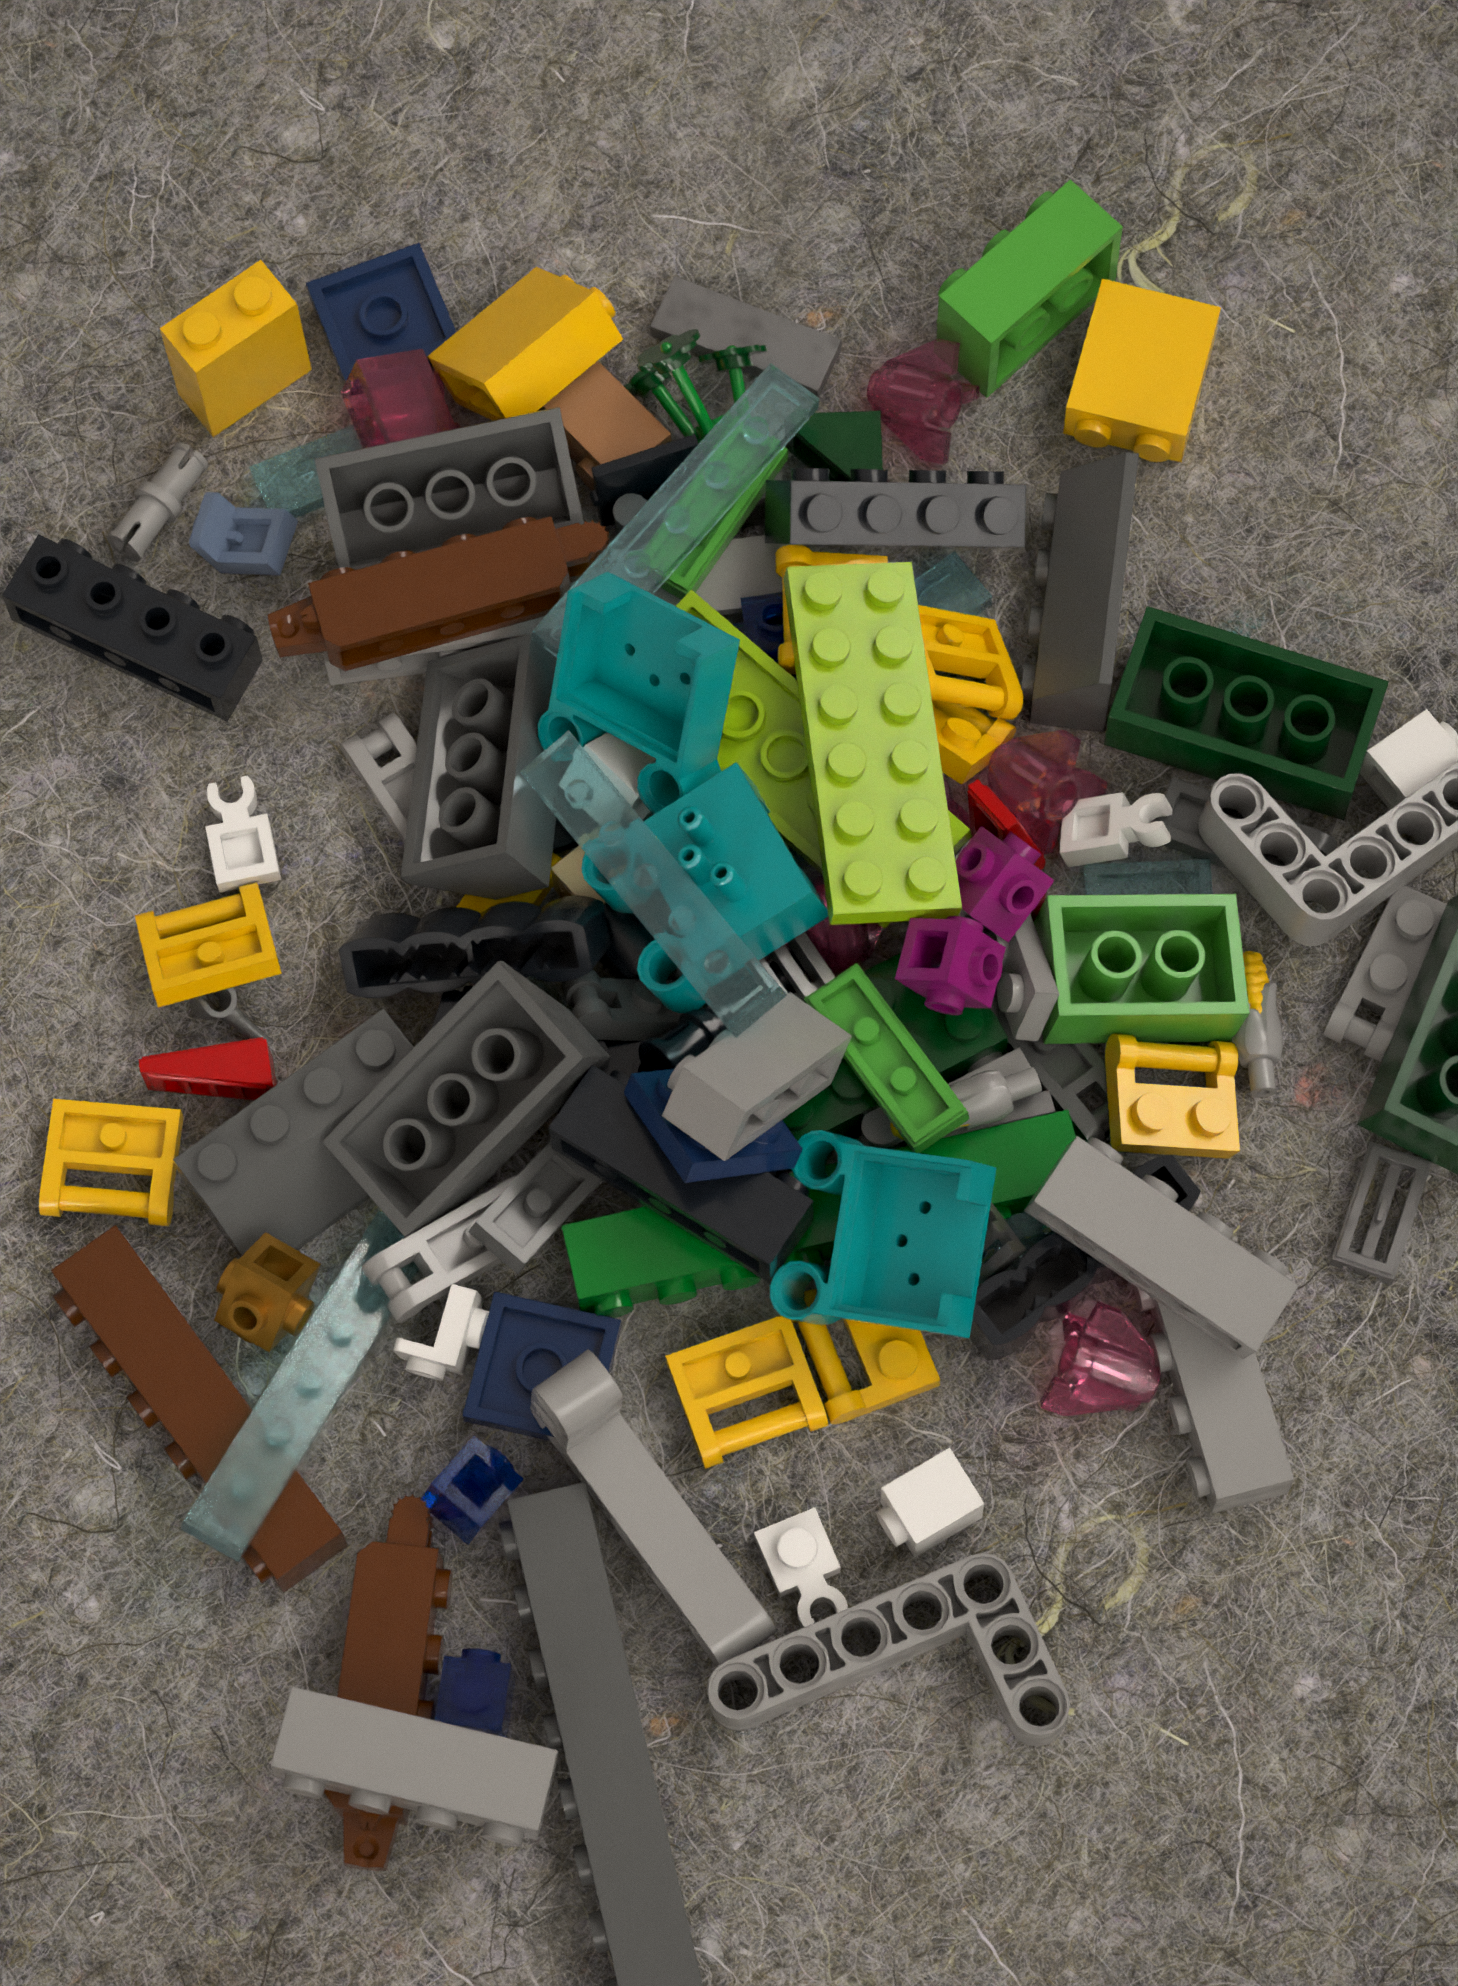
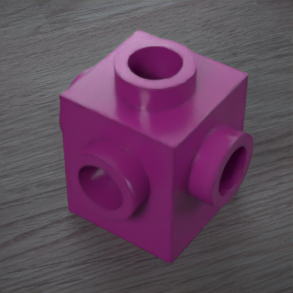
M981 826L967 846L959 853L955 861L962 910L1006 942L1011 940L1055 880L1034 865L1041 854L1011 831L1001 841Z
M948 916L946 919L910 918L895 980L925 997L924 1005L939 1013L961 1015L964 1007L991 1009L996 986L1002 974V962L1006 947L984 934V926L981 923L961 916Z

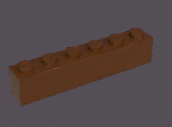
M116 1225L51 1270L61 1287V1290L52 1295L55 1302L74 1327L85 1321L98 1340L91 1344L89 1348L108 1375L113 1378L122 1371L135 1391L126 1398L146 1427L150 1429L159 1422L173 1442L164 1447V1451L185 1480L197 1474L210 1491V1494L201 1501L222 1531L225 1532L234 1525L240 1532L248 1546L239 1551V1553L261 1584L272 1577L283 1593H285L348 1547L340 1528Z

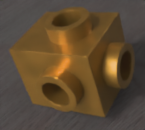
M265 1232L239 1259L234 1258L224 1270L216 1287V1292L223 1295L213 1321L236 1333L242 1340L270 1352L287 1333L296 1337L308 1322L315 1303L307 1298L321 1264Z

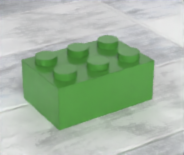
M1072 180L1065 183L1054 194L1051 191H1046L1040 195L1029 207L1024 221L1011 232L1004 229L997 233L984 248L981 259L967 271L964 268L954 271L940 287L938 292V317L936 321V352L988 398L1096 301L1102 279L1116 281L1123 226Z
M1236 894L1047 895L1034 920L1037 934L1059 991L1058 999L1042 1031L1044 1044L1107 1043L1110 1035L1114 1033L1133 1035L1137 1042H1231L1232 1037L1237 1034L1250 1014Z

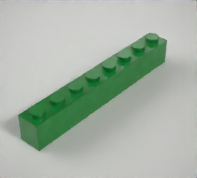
M1063 1110L941 1138L920 1154L971 1160L996 1167L991 1202L1007 1224L1010 1225L1014 1222V1216L1027 1214L1024 1211L1066 1146L1076 1136L1069 1110ZM909 1146L893 1149L898 1151L913 1152ZM838 1162L825 1165L827 1177L831 1176L835 1171ZM789 1173L790 1176L795 1178L794 1173ZM806 1187L810 1193L808 1197L813 1200L814 1221L785 1264L792 1261H804L824 1266L823 1260L832 1259L842 1196ZM646 1206L562 1225L564 1243L580 1311L617 1318L634 1310L633 1304L659 1299V1303L662 1305L678 1304L696 1297L697 1289L722 1284L724 1290H738L755 1285L761 1280L754 1273Z

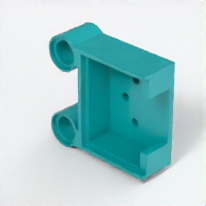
M608 571L569 590L549 708L540 717L538 722V737L541 746L555 761L564 764L576 761L585 744L609 733L651 755L656 760L641 769L637 778V789L647 809L654 814L721 772L717 757L740 639Z
M737 762L619 837H605L596 841L587 849L582 859L581 870L584 880L613 910L620 913H634L643 909L651 902L658 884L687 938L682 941L675 937H661L652 941L643 949L638 959L637 971L644 985L667 1009L676 1013H686L699 1009L708 1001L713 989L829 917L828 908L825 906L811 880L797 865L768 815L770 810L760 795L757 786ZM628 867L625 876L621 880L610 884L615 873L622 868ZM685 966L682 976L676 982L666 984V980L671 972L676 968Z
M823 1130L811 1131L803 1135L797 1141L803 1150L795 1168L792 1169L795 1178L806 1187L842 1196L830 1267L804 1261H792L779 1268L770 1284V1299L774 1309L781 1316L790 1320L816 1325H830L840 1319H848L970 1339L996 1167L971 1160L864 1146L858 1140ZM835 1149L838 1155V1164L831 1176L827 1177L825 1162L827 1156ZM814 1279L817 1286V1294L814 1302L807 1308L804 1301V1292L808 1283Z

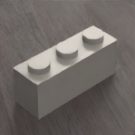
M790 992L768 1008L764 1005L757 1007L745 1023L735 1031L731 1032L727 1029L722 1031L713 1040L709 1048L697 1057L690 1054L683 1058L673 1070L668 1080V1087L672 1090V1093L662 1116L723 1161H726L832 1083L852 1035Z

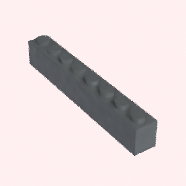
M585 1482L507 1500L511 1520L500 1522L499 1527L507 1561L521 1560L526 1581L525 1584L513 1586L522 1625L535 1623L541 1647L528 1650L537 1690L550 1687L555 1708L554 1713L543 1715L550 1748L558 1750V1753L565 1752L570 1778L558 1780L566 1820L580 1818L585 1844L573 1846L574 1856L582 1887L595 1884L601 1909L588 1913L597 1954L606 1951L611 1952L616 1974L614 1978L603 1980L604 1986H703Z

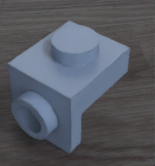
M206 492L198 515L193 523L189 545L220 573L281 575L298 520L286 509L236 508L219 492Z

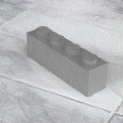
M1076 1136L1066 1146L1024 1211L1242 1359L1257 1352L1299 1287V1285L1285 1277L1289 1271L1288 1268L1277 1258L1265 1251L1255 1249L1251 1254L1230 1239L1233 1231L1216 1217L1205 1212H1200L1198 1216H1195L1177 1204L1175 1201L1178 1198V1194L1163 1181L1147 1174L1143 1179H1140L1120 1165L1123 1157L1105 1142L1090 1137L1086 1142Z
M1132 1284L1140 1311L1151 1310L1157 1330L1156 1334L1149 1335L1151 1352L1159 1373L1169 1371L1176 1395L1168 1397V1406L1174 1428L1178 1435L1188 1433L1195 1456L1187 1459L1186 1463L1190 1482L1196 1497L1207 1496L1211 1513H1216L1288 1494L1294 1477L1256 1354L1253 1353L1242 1359Z
M292 1686L271 1762V1769L274 1777L284 1779L282 1789L294 1794L320 1799L324 1789L351 1795L349 1805L360 1810L386 1815L389 1813L390 1805L417 1811L415 1821L418 1823L453 1831L457 1821L484 1827L482 1837L487 1840L520 1847L524 1837L534 1840L539 1838L557 1765L558 1750Z

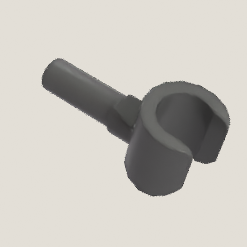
M233 987L216 992L219 998V1005L215 1011L211 1009L207 1002L199 997L190 999L191 1010L199 1018L205 1020L221 1018L247 1039L263 1037V1039H267L269 1047L274 1042L236 1007L237 995Z

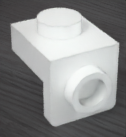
M454 1284L451 1285L434 1347L396 1338L393 1351L401 1359L408 1360L405 1368L406 1371L443 1381L446 1371L463 1375L470 1348L480 1349L490 1312L482 1309L484 1300L477 1290Z

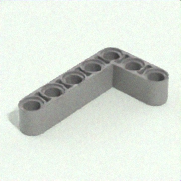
M1458 761L1327 856L1320 852L1261 784L1252 777L1243 774H1228L1221 777L1213 785L1198 821L1199 833L1209 848L1287 936L1296 943L1305 946H1319L1328 942L1458 847V810L1450 807L1445 801L1452 800L1458 803ZM1221 808L1234 809L1238 811L1244 819H1235L1229 817L1222 811ZM1399 833L1413 836L1420 845L1407 843L1400 837ZM1262 854L1275 855L1286 866L1273 865ZM1352 867L1366 869L1374 879L1360 877L1353 871ZM1304 901L1319 903L1326 909L1327 913L1312 911Z
M587 1349L532 1389L530 1410L540 1427L543 1429L546 1426L554 1437L547 1436L579 1481L585 1482L587 1492L699 1645L718 1667L727 1660L753 1650L776 1632V1628L755 1596L621 1416L620 1410L623 1395L600 1360Z
M987 1553L966 1557L727 1660L715 1668L709 1678L707 1688L709 1707L715 1720L727 1729L741 1731L755 1727L967 1635L1008 1728L1015 1738L1022 1743L1039 1747L1048 1745L1059 1738L1067 1722L1070 1702L1067 1691L1012 1571L1005 1561ZM974 1576H989L1000 1586L1001 1594L993 1602L977 1603L966 1594L964 1589L965 1583ZM918 1601L928 1602L935 1606L941 1619L931 1629H915L908 1625L904 1619L903 1612L906 1607ZM859 1627L867 1628L875 1633L880 1645L875 1652L868 1656H854L847 1652L842 1645V1639L848 1631ZM1006 1635L1016 1636L1026 1644L1029 1655L1021 1663L1014 1665L1004 1664L993 1654L991 1646L994 1641ZM794 1654L808 1655L818 1665V1672L808 1682L800 1684L791 1682L784 1677L780 1670L784 1660ZM735 1680L746 1681L754 1687L757 1697L753 1704L746 1709H729L719 1699V1693L726 1684ZM1028 1697H1044L1051 1701L1055 1707L1057 1717L1048 1725L1034 1726L1025 1721L1020 1713L1019 1706Z

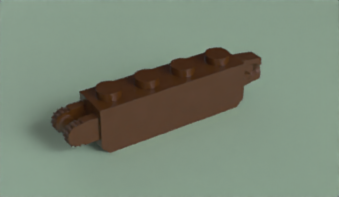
M551 516L538 520L532 517H523L507 523L499 531L477 537L473 534L457 535L446 540L441 547L419 553L408 550L395 552L385 557L379 564L357 570L350 567L331 570L325 573L320 580L308 583L311 596L268 614L269 627L279 658L327 651L330 664L344 671H349L561 612L566 607L568 591L571 590L570 583L591 578L592 574H597L598 576L599 572H605V568H609V562L611 561L610 548L607 547L610 545L609 532H606V527L601 526L600 522L594 523L593 520L591 522L585 521L584 524H579L578 522L555 529Z
M412 1494L410 1497L405 1495L403 1499L398 1498V1503L393 1504L394 1509L391 1511L393 1517L389 1519L386 1543L372 1541L357 1553L337 1697L434 1720L435 1701L425 1700L428 1674L439 1675L441 1670L444 1635L434 1634L437 1608L448 1609L453 1571L452 1569H442L443 1560L438 1548H432L433 1532L431 1529L434 1528L432 1524L434 1519L430 1516V1508L426 1507L427 1502L422 1501L421 1496L414 1497V1494ZM324 1789V1794L329 1799L330 1804L340 1817L343 1818L345 1866L361 1870L386 1871L399 1824L408 1825L410 1809L390 1805L389 1813L386 1815L372 1813L350 1806L349 1800L351 1795Z

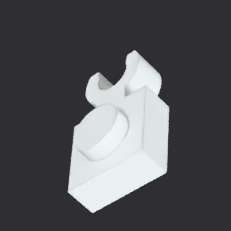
M249 776L241 777L243 794L238 801L233 803L221 800L216 782L208 784L207 798L211 810L218 819L223 821V823L205 826L219 893L236 890L240 886L258 882L259 885L281 880L268 815L262 814L250 817L257 805V795Z
M1123 792L1066 801L1063 803L1059 854L1068 867L1128 858V847L1131 842L1139 841L1148 847L1165 845L1171 841V835L1163 821L1150 822L1158 817L1172 815L1173 809L1165 795L1161 793L1144 795L1136 800L1133 805H1130Z
M815 1507L754 1532V1539L779 1598L795 1591L799 1593L800 1600L797 1607V1617L801 1628L814 1623L810 1611L818 1603L830 1604L836 1613L848 1609L847 1601L838 1589L827 1585L825 1579L841 1573V1567Z

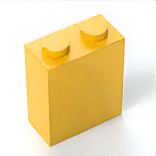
M259 260L159 328L177 392L212 437L224 431L312 370L298 305L262 260Z
M535 267L429 354L427 358L457 404L494 421L537 412L620 343L623 337L612 321V318L616 315L613 305L598 288L591 287L588 289L576 284L565 274L557 276L539 267Z
M1102 279L1068 398L1063 434L1074 436L1078 442L1090 447L1101 448L1111 445L1132 450L1134 453H1138L1140 458L1148 461L1164 462L1173 460L1182 463L1215 341L1221 307Z

